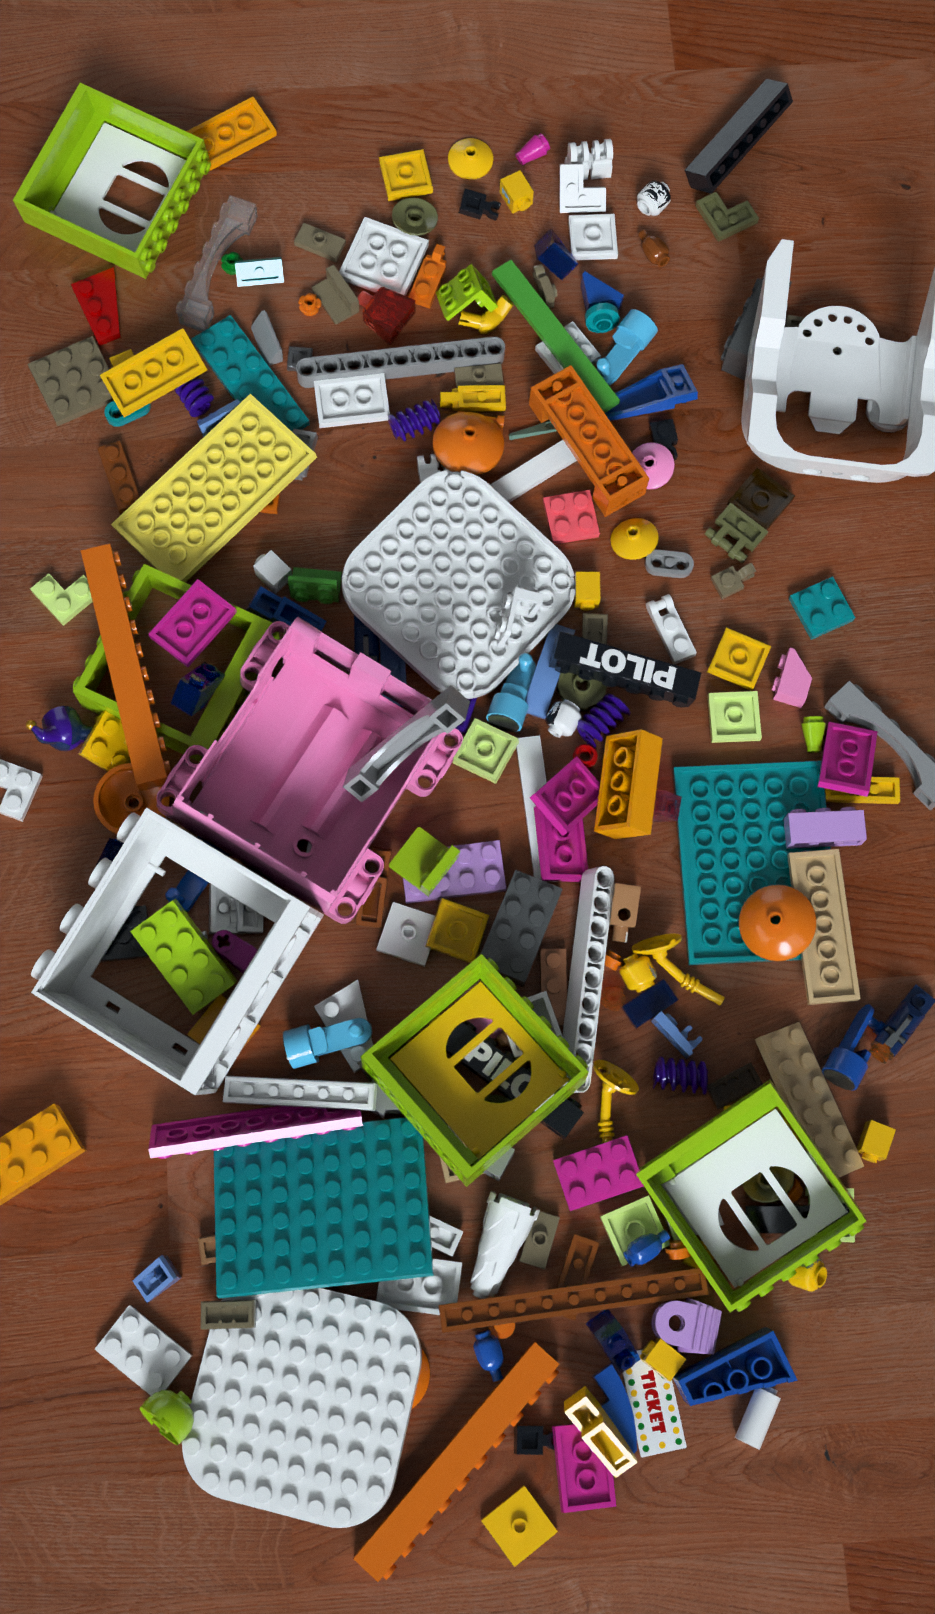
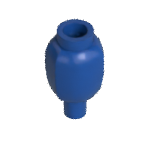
M663 1230L657 1235L648 1233L633 1240L628 1245L627 1251L623 1253L629 1265H643L656 1257L662 1249V1244L670 1239L668 1232Z
M490 1330L477 1333L473 1346L480 1366L484 1370L490 1371L493 1382L503 1379L500 1367L503 1364L504 1358L498 1338L492 1335Z

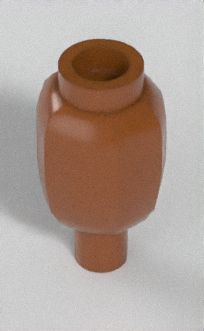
M642 230L638 236L643 241L642 250L652 264L659 267L665 266L670 261L668 247L659 237L649 235L646 230Z

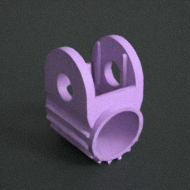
M686 1298L685 1302L668 1301L659 1305L654 1311L651 1320L652 1330L657 1338H661L668 1345L677 1346V1352L714 1355L722 1311L690 1298ZM673 1315H676L681 1322L679 1329L673 1331L669 1326V1319Z

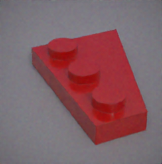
M114 267L71 284L72 290L99 346L121 338Z

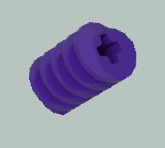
M199 376L175 389L176 394L180 396V400L184 403L191 417H200L205 414L210 408V403L214 400V396L208 394L209 388L203 386L205 383L203 379H198Z
M431 399V404L427 400L423 401L422 407L419 404H415L414 411L409 407L406 408L405 415L402 411L396 413V418L392 414L388 415L389 425L395 439L397 440V437L400 436L404 442L406 441L407 433L412 438H415V430H418L423 435L424 426L429 431H432V423L438 426L441 422L439 411L433 399Z
M611 694L605 695L604 701H599L596 705L597 707L590 709V714H585L583 720L578 721V733L587 744L594 748L596 747L594 739L599 742L603 741L601 732L609 735L608 726L613 729L617 728L615 719L619 722L624 721L621 713L627 716L631 715L629 708L620 699Z
M659 1057L654 1067L653 1089L657 1082H660L662 1090H665L667 1084L670 1083L672 1091L675 1092L679 1084L683 1093L686 1092L688 1086H691L693 1094L696 1093L698 1087H701L703 1095H706L708 1086V1069L704 1061H701L696 1068L694 1060H690L686 1067L684 1059H679L677 1065H675L674 1059L669 1058L665 1065L664 1058Z

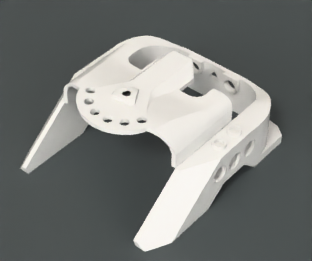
M781 239L766 264L748 350L741 416L742 430L746 443L763 461L794 473L872 483L895 481L906 476L919 477L935 472V268L917 336L912 335L906 342H895L880 338L876 327L866 316L844 306H828L817 309L807 315L798 327H784L794 241ZM831 314L835 315L836 321L831 322L828 316ZM844 317H850L852 322L850 324L845 323ZM819 319L822 325L819 327L815 326L814 320ZM863 325L865 331L859 332L857 326ZM803 330H809L811 336L805 337ZM871 338L873 344L867 345L865 339ZM839 347L837 350L839 355L833 353V349ZM794 391L810 392L808 416L815 430L840 434L856 420L858 399L873 401L879 410L878 424L901 426L909 419L903 461L897 464L879 465L809 456L794 451L783 441L777 430L776 411H786L787 397L790 393Z

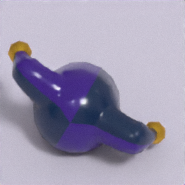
M60 706L49 710L41 720L43 729L36 726L34 720L26 722V728L34 733L39 742L50 744L59 751L73 750L81 742L84 743L93 728L84 725L76 710L70 706ZM98 715V716L95 717V719H94V722H95V723H96V721L98 720V718H99L100 715Z

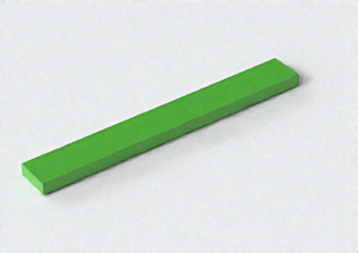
M509 260L492 271L494 279L561 366L565 369L572 365L604 413L618 405L620 399L514 262Z

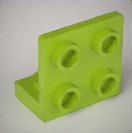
M472 263L467 268L459 271L457 276L448 283L443 284L436 292L444 318L447 321L474 300L480 307L485 306L490 312L498 307L488 280Z
M417 827L389 863V868L429 897L459 858L460 850L453 845L450 848L446 847L421 827Z

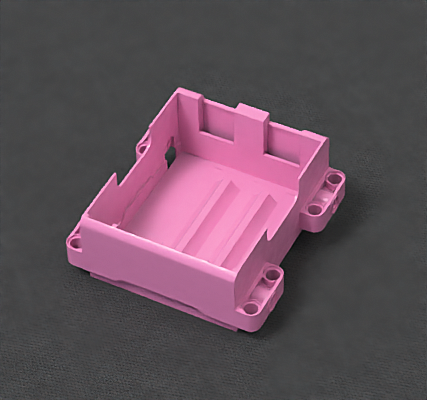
M297 617L291 626L282 621H276L268 627L262 638L256 643L241 668L240 683L244 689L251 693L218 742L214 740L208 750L200 745H193L186 750L156 797L157 808L166 817L205 841L224 850L336 922L346 924L352 921L361 905H364L384 868L382 858L368 849L406 789L420 797H426L433 792L439 780L443 778L453 762V758L462 744L463 736L458 729L454 728L448 734L443 732L433 737L401 762L382 782L376 792L363 802L359 801L343 788L348 769L424 708L432 699L390 675L391 671L373 659L361 652L359 655L301 618ZM281 632L284 634L282 640H277L272 634ZM282 657L284 666L274 679L272 671ZM327 661H331V662L334 663L335 665L339 666L340 668H342V669H344L345 671H347L348 673H350V675H348V674H346L345 672L341 671L340 669H338L337 667H335V666H333L332 664L328 663ZM249 672H254L258 676L256 680L250 681L245 678V675ZM382 694L386 695V696L389 697L390 699H392V700H394L395 702L399 703L400 705H402L403 707H405L408 711L404 710L403 708H401L400 706L396 705V704L393 703L392 701H390V700H388L387 698L383 697ZM444 738H453L456 745L452 747L446 745ZM198 754L203 758L199 764H193L189 760L190 757ZM418 779H427L430 782V787H421L418 784ZM201 781L203 788L194 802L191 803L189 797L197 783ZM170 796L175 801L173 806L166 807L161 803L162 799ZM299 841H308L311 844V850L308 853L301 852L297 847ZM367 862H374L378 867V871L375 873L368 872L365 869V864ZM340 905H348L351 909V914L349 916L340 915L338 907Z

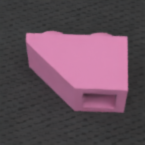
M789 648L786 655H781L778 663L781 673L779 677L775 676L771 688L772 691H775L773 700L802 708L808 695L812 677L796 650Z

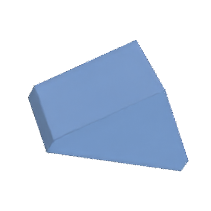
M161 1255L133 1280V1283L148 1303L182 1277L168 1256Z

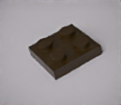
M757 467L728 500L727 505L732 503L764 529L768 530L794 500L795 495Z

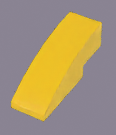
M586 1386L564 1401L565 1414L581 1431V1438L615 1478L637 1463V1459L629 1445Z

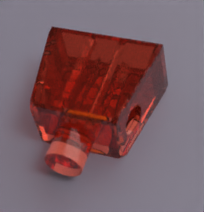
M380 287L374 296L366 291H362L358 296L359 305L364 307V323L389 345L394 342L416 313L415 300L385 287Z

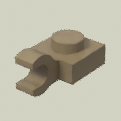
M752 563L745 565L737 572L731 566L711 576V581L723 600L743 590L744 584L742 582L753 578L756 569Z

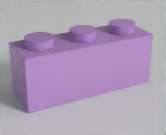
M844 807L840 811L820 808L816 809L815 812L795 809L790 811L791 813H788L784 818L786 849L862 845L867 840L864 810H856L855 807Z

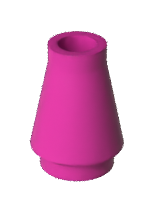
M541 133L537 136L533 135L515 156L523 166L530 161L547 155L550 145Z

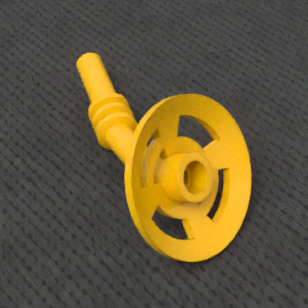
M680 934L658 935L642 940L632 946L633 953L652 955L653 959H656V962L680 983L681 987L685 986V989H690L691 993L696 992L719 1006L724 1001V996L700 983L699 979L695 980L694 976L690 977L688 973L685 975L666 957L668 955L667 950L675 947L682 941Z
M595 1060L593 1069L603 1081L600 1122L598 1123V1126H601L598 1130L602 1134L599 1135V1138H602L603 1143L612 1141V1137L615 1136V1133H612L614 1127H611L613 1121H610L612 1093L619 1091L635 1095L639 1091V1086L628 1073L618 1066L605 1060ZM599 1069H604L606 1072L601 1073Z

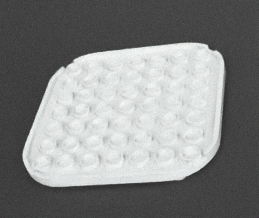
M446 470L435 473L422 481L352 551L343 569L342 591L345 601L353 614L435 690L442 693L451 685L465 698L473 699L494 690L519 664V656L523 653L529 654L563 618L574 600L575 575L566 556L486 481L466 471L447 472ZM515 587L522 589L527 587L534 588L538 593L544 594L543 604L532 618L515 614L510 637L502 648L497 647L498 639H494L497 624L500 625L502 616H499V610L502 601L505 602L507 594H511Z
M322 1288L222 1298L221 1301L256 1300V1328L210 1329L191 1400L192 1403L190 1404V1408L194 1413V1423L192 1430L182 1441L184 1462L192 1479L204 1491L217 1498L327 1527L347 1528L370 1519L382 1509L393 1490L421 1370V1344L408 1318L387 1304Z

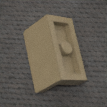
M333 264L326 268L327 279L314 285L312 292L321 300V305L335 324H339L359 312V300Z

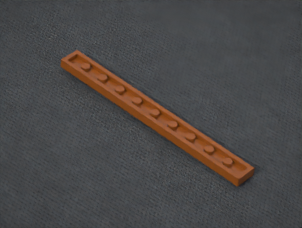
M700 1268L438 1306L442 1333L709 1294L705 1275Z

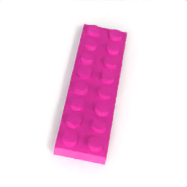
M274 1106L155 1124L151 1127L149 1153L150 1158L166 1159L172 1155L182 1153L192 1155L208 1149L218 1151L228 1146L237 1145L244 1147L254 1142L264 1141L270 1143L287 1137L297 1139L307 1134L317 1133L323 1135L339 1129L348 1131L363 1126L361 1110Z

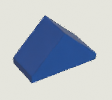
M584 271L580 287L586 312L590 307L598 303H610L619 310L622 307L624 295Z

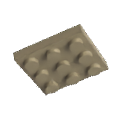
M93 336L28 363V367L57 426L114 401L100 377L109 368Z

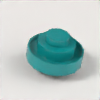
M598 303L590 307L585 313V324L590 331L595 333L611 331L618 325L620 320L617 307L610 303Z

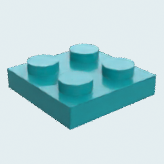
M833 577L794 593L789 597V601L811 640L846 625L856 618Z

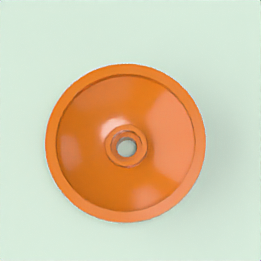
M459 412L446 417L439 423L433 435L432 445L437 460L451 472L466 471L474 475H480L494 468L500 461L504 451V437L500 428L490 418L475 412Z
M132 764L118 765L109 770L96 786L93 798L95 813L102 825L116 835L125 819L131 813L135 812L141 816L146 807L165 818L166 816L157 808L156 799L162 786L140 791L136 785ZM170 796L164 797L161 801L166 807L170 806ZM138 801L139 804L136 808H131V802Z
M771 885L754 892L744 903L739 916V930L746 946L757 956L770 961H786L797 957L809 947L816 932V915L812 904L801 892L785 885ZM774 916L781 918L778 924L771 923V919Z

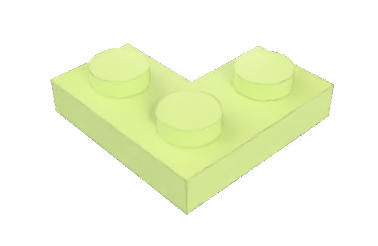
M47 574L30 588L32 593L63 626L93 602L88 580L84 575L65 590L50 574Z

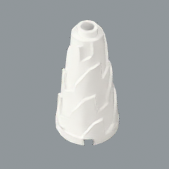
M490 1191L487 1199L488 1205L483 1220V1231L478 1246V1256L470 1281L472 1284L470 1288L474 1290L473 1295L481 1299L489 1298V1296L494 1297L498 1293L509 1267L514 1262L520 1247L528 1237L532 1225L537 1220L540 1209L534 1207L531 1213L532 1208H529L530 1204L501 1193L495 1199L497 1195L495 1191Z

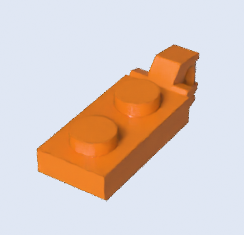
M436 244L432 256L427 254L426 258H424L408 296V302L431 308L446 271L447 261L443 260L445 246Z

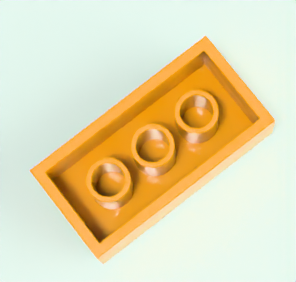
M642 729L606 736L594 832L613 839L651 835L663 738Z
M55 1103L0 1137V1206L86 1151L61 1107Z

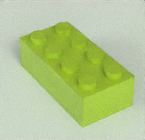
M176 898L130 931L192 1015L237 982L235 976Z

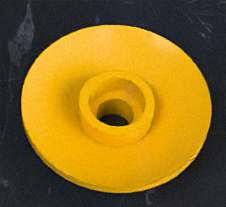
M466 138L456 142L451 147L448 154V164L453 173L463 179H479L491 170L493 153L490 147L483 141Z
M641 518L628 519L620 523L613 530L611 535L612 549L618 556L624 559L636 560L644 558L656 548L659 540L658 531L648 520Z

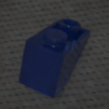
M203 662L179 680L171 704L193 716L204 708L224 679L225 674L220 672L214 665Z
M609 1309L603 1310L585 1323L619 1375L641 1360L624 1328Z

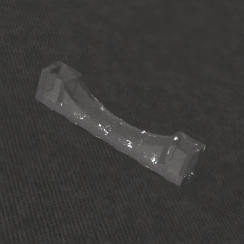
M230 195L227 203L222 204L218 223L215 222L213 224L211 238L203 246V256L194 266V276L186 284L183 300H179L177 304L176 314H178L181 325L201 332L208 329L215 314L213 303L208 299L212 274L225 251L243 235H250L258 217L255 203Z

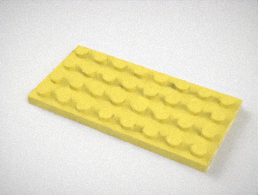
M249 394L111 525L153 567L186 582L317 458L316 453L254 396Z

